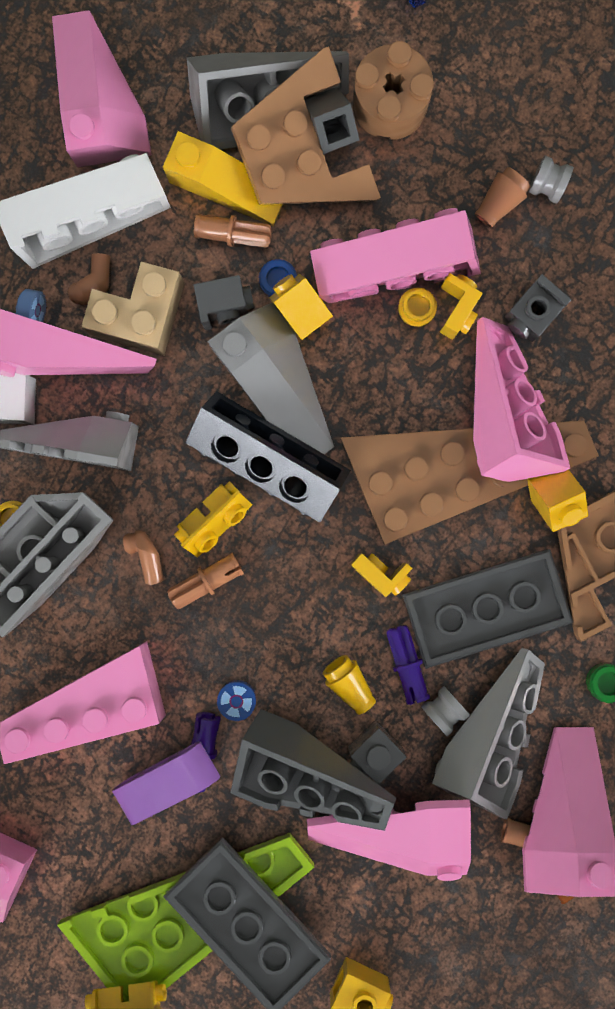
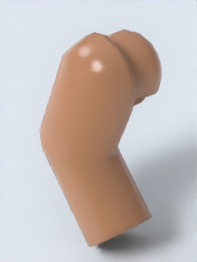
M102 253L91 255L90 274L77 281V283L71 284L68 288V296L73 303L88 305L92 289L107 293L111 261L109 255Z
M135 530V533L125 534L123 537L125 552L128 554L138 552L145 584L154 585L162 582L164 577L159 553L147 533Z

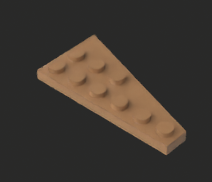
M584 420L556 422L562 435L570 468L599 456ZM474 428L340 438L384 545L528 486V481L523 479L507 482L482 476L477 464V455L473 442Z

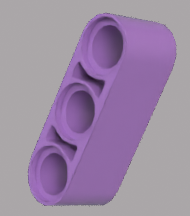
M198 741L131 776L112 789V792L130 824L134 825L199 793L216 782L221 776L202 743Z

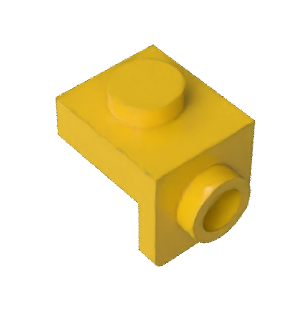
M449 273L441 286L442 290L459 300L440 331L441 334L451 340L455 338L459 331L464 334L468 332L478 316L472 310L483 294L476 289L477 284L464 275L458 274L454 276Z

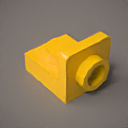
M359 553L349 564L384 597H387L391 592L397 596L411 581L407 574L413 568L409 564L403 562L388 578L384 573L389 568L373 553L368 557Z

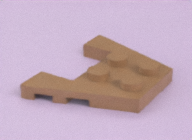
M329 46L319 51L231 127L259 205L313 202L337 203L347 201L370 202L381 198L369 164L334 178L331 177L304 101L306 97L338 86L341 83Z
M615 490L587 504L588 517L581 519L575 525L557 530L574 635L580 642L612 626L594 592V588L615 578Z

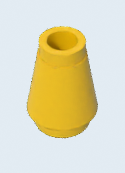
M343 655L332 661L324 669L322 674L326 678L325 685L354 709L358 715L367 712L374 706L376 700L372 696V692L356 660H350L347 655Z

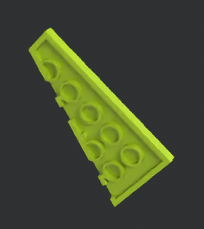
M291 833L237 852L278 897L314 868V862ZM186 872L62 918L57 924L106 988L123 986V1002L129 1001L128 985L157 980L158 984H165L167 989L213 951L163 897L165 892Z

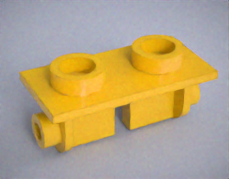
M230 481L225 486L220 484L202 502L210 510L206 517L196 508L177 525L179 530L174 533V536L182 543L181 546L197 558L202 553L210 551L217 544L219 537L230 526H234L242 521L247 510L253 505Z
M157 980L128 985L129 1001L123 1002V986L97 988L92 991V994L85 996V1009H161L160 1002L166 1001L167 998L166 985L158 984Z

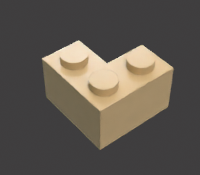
M141 262L130 299L92 289L81 327L91 336L165 356L185 283L178 271Z

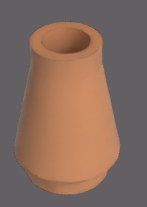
M507 167L503 173L498 172L480 207L474 213L475 216L483 224L493 228L501 218L527 198L526 192L531 187L529 182L510 167Z

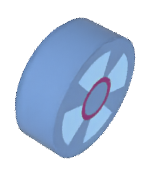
M25 289L18 297L16 314L43 322L46 313L44 293L42 291Z

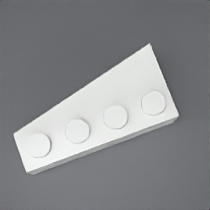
M147 153L141 155L133 154L123 158L120 162L1 200L0 226L10 248L34 269L171 207Z

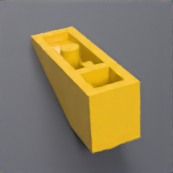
M177 132L163 165V170L170 184L274 227L283 204L259 205L244 163L211 144L182 132Z

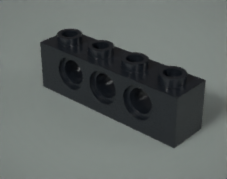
M218 391L201 407L185 442L196 449L201 455L215 460L230 469L235 475L249 480L264 489L269 495L281 499L296 508L301 514L311 517L318 522H321L351 471Z

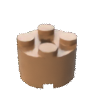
M403 41L380 46L363 58L355 72L353 111L359 125L367 133L375 137L379 135L390 137L389 140H398L409 136L419 128L427 113L434 88L432 71L425 58Z

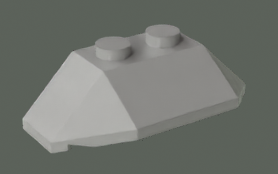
M86 493L30 495L0 527V636L2 638L37 610L95 549L114 519Z

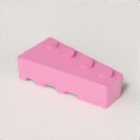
M456 208L445 209L437 212L434 215L435 218L419 222V219H407L398 222L395 229L381 232L380 229H369L360 232L357 239L343 242V239H331L320 244L321 248L310 251L319 297L326 303H333L377 294L379 292L378 286L386 285L388 290L411 288L412 285L417 283L416 279L423 277L424 280H433L434 283L445 281L449 273L454 274L455 271L466 269L467 276L481 274L473 230L466 210L458 212Z
M147 641L0 722V751L3 763L8 764L160 724L166 713Z

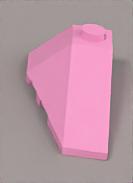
M88 10L52 16L61 120L66 151L75 165L83 167L120 161L133 154L141 155L147 153L148 156H151L146 117L91 12Z
M0 309V375L14 377L15 373L21 375L148 374L155 367L157 360L155 358Z
M470 800L415 803L416 811L399 813L392 809L385 831L340 823L333 815L307 819L308 840L426 876H437L442 881H453L460 879L462 875H467L471 863Z

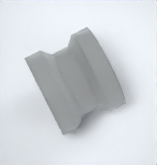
M544 155L528 192L534 195L540 193L547 195L549 201L557 204L568 185L574 167L568 164L559 166L554 164L552 158Z
M445 686L438 690L437 698L433 701H426L421 706L446 736L453 732L454 724L459 720L465 721L470 716Z

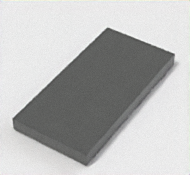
M544 549L402 593L425 669L573 623L550 549Z
M223 837L163 896L266 1009H282L331 960L330 952Z

